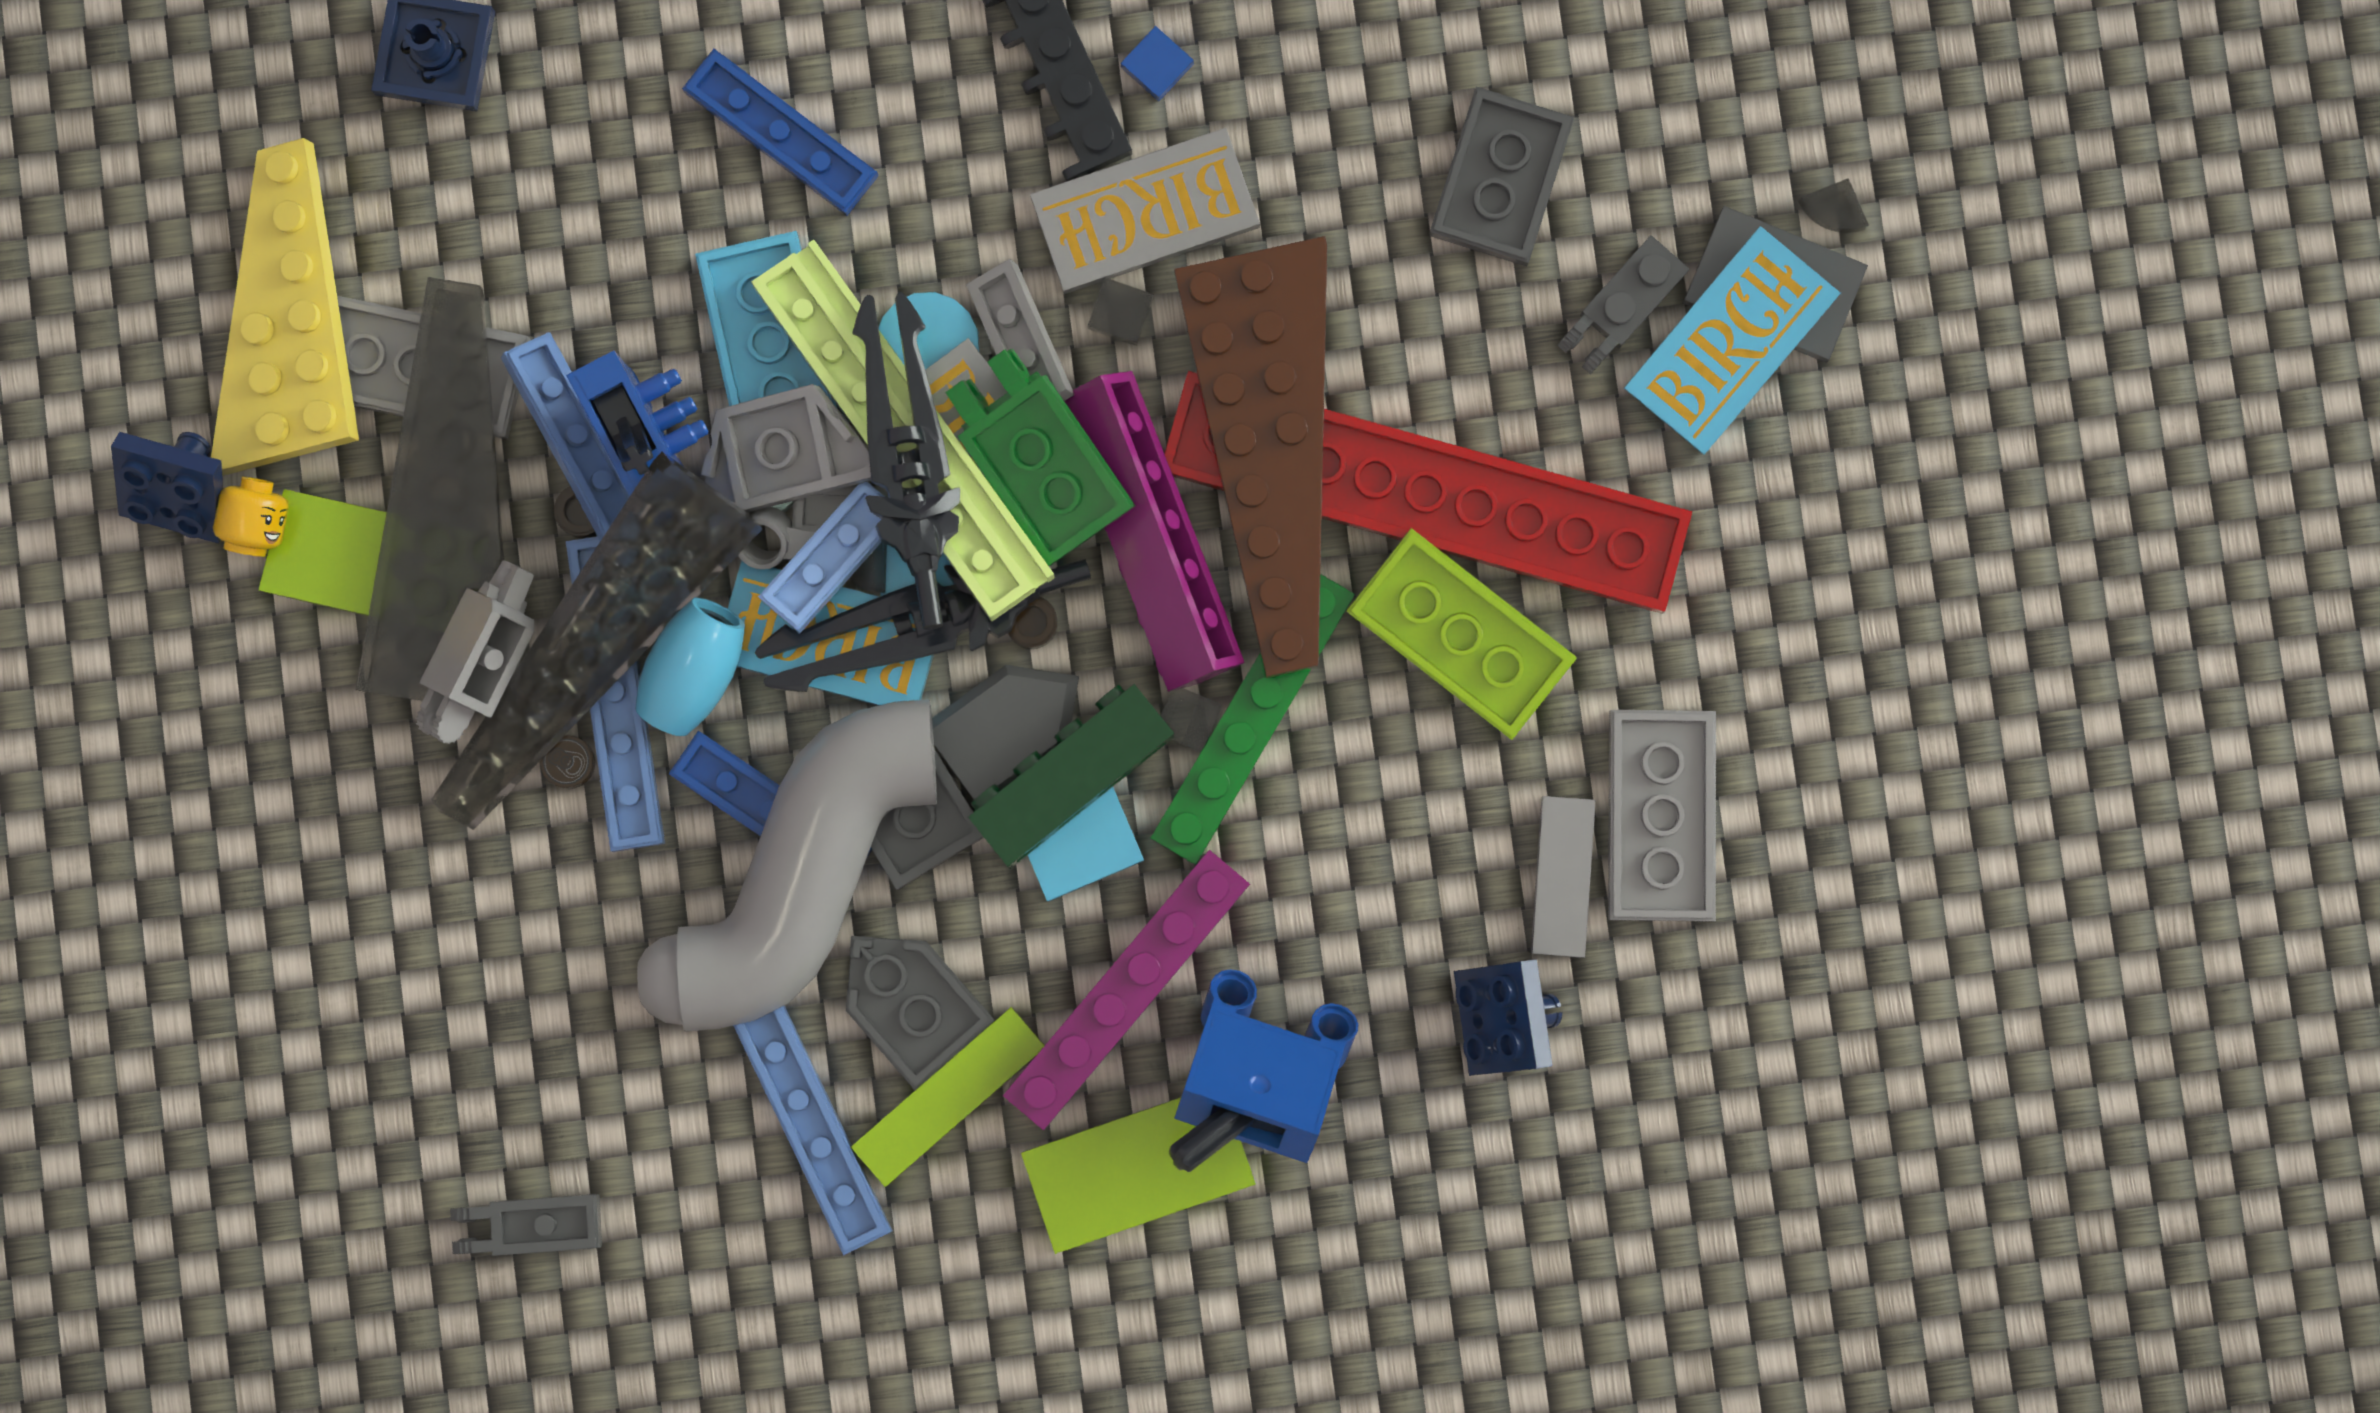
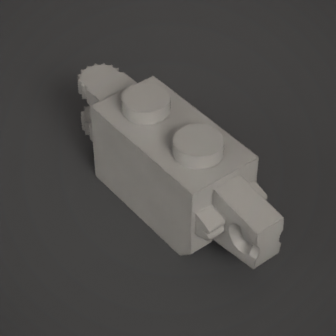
M503 560L489 583L485 581L478 592L470 588L466 589L419 682L429 688L420 705L421 710L417 712L418 716L416 717V725L419 726L418 729L423 733L432 735L442 743H455L457 739L460 740L461 735H464L463 730L467 729L475 711L487 717H492L534 633V619L524 615L527 602L524 600L534 577L532 573Z

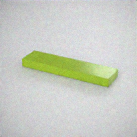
M1010 1007L853 1144L851 1148L884 1187H887L1030 1062L1045 1046L1044 1043L1018 1013Z

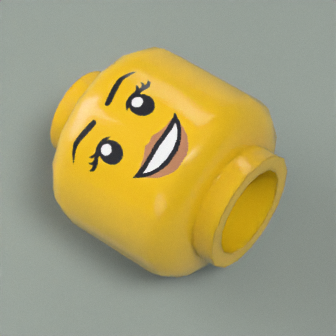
M242 477L240 486H228L220 491L213 532L216 537L224 541L223 549L244 555L265 557L267 549L276 548L282 543L289 504L283 496L272 492L273 482L252 477Z

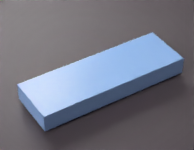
M868 482L857 485L758 596L765 605L799 634L882 542L875 528L881 519L870 512L865 498L868 495L885 496Z

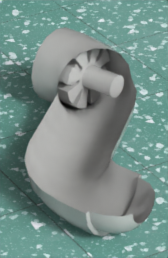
M930 699L897 701L858 710L824 727L797 754L778 788L732 913L725 920L713 925L678 927L677 934L660 938L646 948L640 957L637 966L639 999L650 1015L665 1023L683 1025L684 1031L721 1029L757 1020L790 1003L817 976L836 942L882 818L894 808L937 805L936 766Z

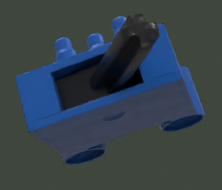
M613 350L566 375L630 498L649 515L654 524L701 499L692 479L681 460L677 458L676 453L697 443L698 439L708 435L709 431L704 421L698 420L690 425L686 424L667 435L663 432L684 421L687 416L697 411L693 399L687 397L679 402L675 401L654 413L652 411L651 401L670 392L671 388L681 383L682 380L676 369H670L665 373H658L640 383L632 368L628 367Z
M1231 969L1216 974L1210 983L1201 1009L1200 1019L1204 1029L1174 1119L1196 1127L1171 1145L1169 1155L1173 1160V1165L1178 1170L1191 1172L1233 1139L1308 1163L1320 1133L1338 1069L1344 1065L1358 1032V1022L1355 1015L1348 1008L1339 1004L1330 1003L1322 1005L1315 1010L1305 1036L1249 1018L1257 997V988L1254 981L1247 974Z

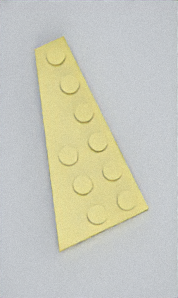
M305 138L258 150L256 154L211 452L212 458L221 460L222 476L359 441L314 143Z

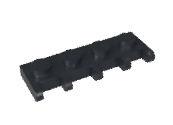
M982 0L986 8L1005 1L1017 28L1001 36L1000 40L1005 49L1024 42L1038 72V75L1027 79L1021 84L1026 95H1030L1045 88L1060 121L1043 129L1047 141L1067 135L1079 163L1062 171L1066 182L1088 175L1132 155L1131 146L1063 0Z

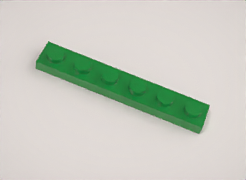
M1320 574L1319 656L1355 596L1353 592ZM1259 653L1152 834L1151 840L1196 866L1311 669L1266 678L1261 654Z

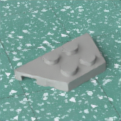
M814 384L717 409L710 433L712 445L705 455L701 475L706 476L700 504L699 507L693 506L692 515L721 520L871 481L868 447L822 388Z

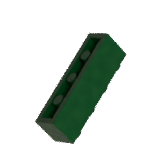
M1120 684L1114 687L1095 703L1100 712L1085 724L1079 718L1070 722L1054 736L1055 740L1059 743L1055 748L1043 757L1038 751L1033 752L1012 770L1017 776L1015 780L1002 790L996 784L992 785L971 803L976 811L968 816V818L1009 869L1013 868L1174 738V732L1135 684L1126 691Z

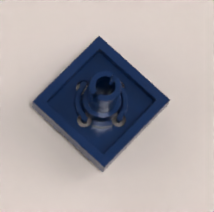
M387 0L371 91L376 96L477 112L495 17L493 7L457 0ZM440 21H443L446 24L444 31L442 29H439L442 27V23ZM403 48L405 50L410 49L411 54H404ZM461 50L466 51V59L462 62H459V59H461L463 56ZM423 77L428 80L436 78V80L432 83H425Z
M119 431L111 445L119 516L129 518L139 524H150L179 532L189 538H200L219 544L220 539L215 536L213 525L219 494L223 489L221 460L208 457L210 453L209 443L205 438L194 432L181 433L173 447Z
M1537 959L1454 971L1456 1001L1459 1006L1464 1039L1463 1050L1467 1059L1469 1076L1553 1066L1547 1028H1554L1560 1024L1562 1012L1545 1014V1009L1561 1007V1003L1553 994L1542 995Z

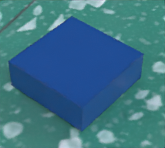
M1157 26L1121 62V68L1158 102L1194 65V60Z

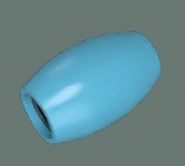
M693 598L670 619L658 635L646 658L637 690L635 707L637 714L653 727L672 735L686 736L695 729L721 700L734 676L742 650L744 622L735 613L713 601Z

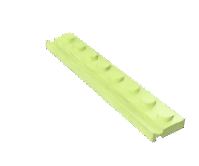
M812 240L799 253L791 254L751 281V283L868 447L865 379L866 349L864 342L858 336L852 334L861 304L815 240ZM879 331L893 428L914 426L905 366ZM936 410L950 469V476L938 484L939 494L957 487L960 488V503L951 510L952 513L959 516L958 532L946 542L943 554L989 619L993 621L1033 594L1041 585L1055 578L1054 573ZM903 443L896 446L899 452H906L916 448L915 443ZM906 480L902 482V487H916L922 483V480Z

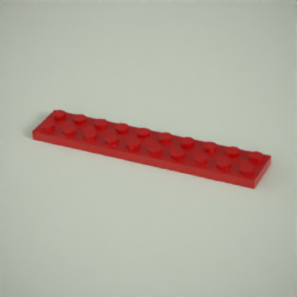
M1188 371L1164 454L1173 477L1224 491L1197 373ZM1324 409L1322 519L1400 541L1412 528L1446 554L1663 614L1666 611L1693 511Z

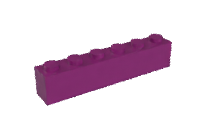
M1133 371L1100 375L1074 389L1075 395L1064 402L1136 505L1104 529L1108 534L1118 560L1119 571L1126 581L1137 610L1139 623L1146 633L1156 660L1157 670L1164 680L1167 691L1170 692L1200 684L1244 664L1243 656Z
M1209 850L1009 1087L1003 1097L1042 1130H1045L1245 892L1250 883Z

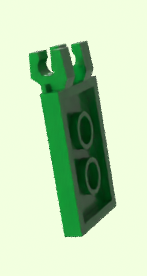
M1005 349L987 363L1007 391L1006 394L988 406L987 400L972 379L967 381L961 380L945 393L965 421L961 425L964 432L957 437L1048 566H1051L1136 505L1047 375L1040 376L1038 371L1030 376L1028 369L1013 349L1008 351Z

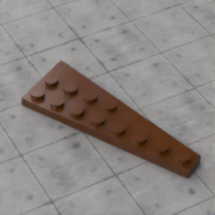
M1325 236L1174 269L1266 678L1318 667L1327 242Z

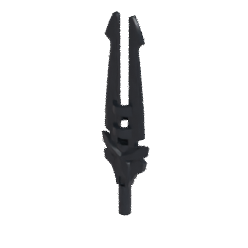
M902 292L898 293L895 297L914 426L893 428L875 301L872 295H867L864 297L859 308L852 334L858 336L864 342L866 349L867 440L871 482L885 488L888 498L868 495L865 499L870 512L881 519L875 526L880 541L896 549L902 560L907 563L911 575L915 577L922 629H937L943 626L936 571L946 542L958 532L959 516L952 513L951 510L960 503V488L957 487L940 494L938 490V484L950 476V469L939 419L917 345V336L926 326L908 298ZM903 443L916 444L915 449L906 452L897 451L896 446ZM906 480H922V483L916 487H902V482Z
M1086 559L1051 569L1055 577L1053 580L1041 585L1033 594L993 621L989 619L952 565H945L944 571L953 585L942 586L937 582L943 626L940 628L922 629L916 584L887 593L804 629L800 634L785 624L756 649L755 654L757 658L763 659L891 619L894 622L898 636L767 676L764 679V684L766 687L773 689L807 692L811 681L818 677L910 661L954 650L958 636L968 631L970 651H974L985 645L989 633L1000 638L1011 632L1016 616L1025 610L1028 604L1038 599L1040 594L1091 579ZM945 603L949 606L951 620L948 618ZM909 614H912L915 631H913Z

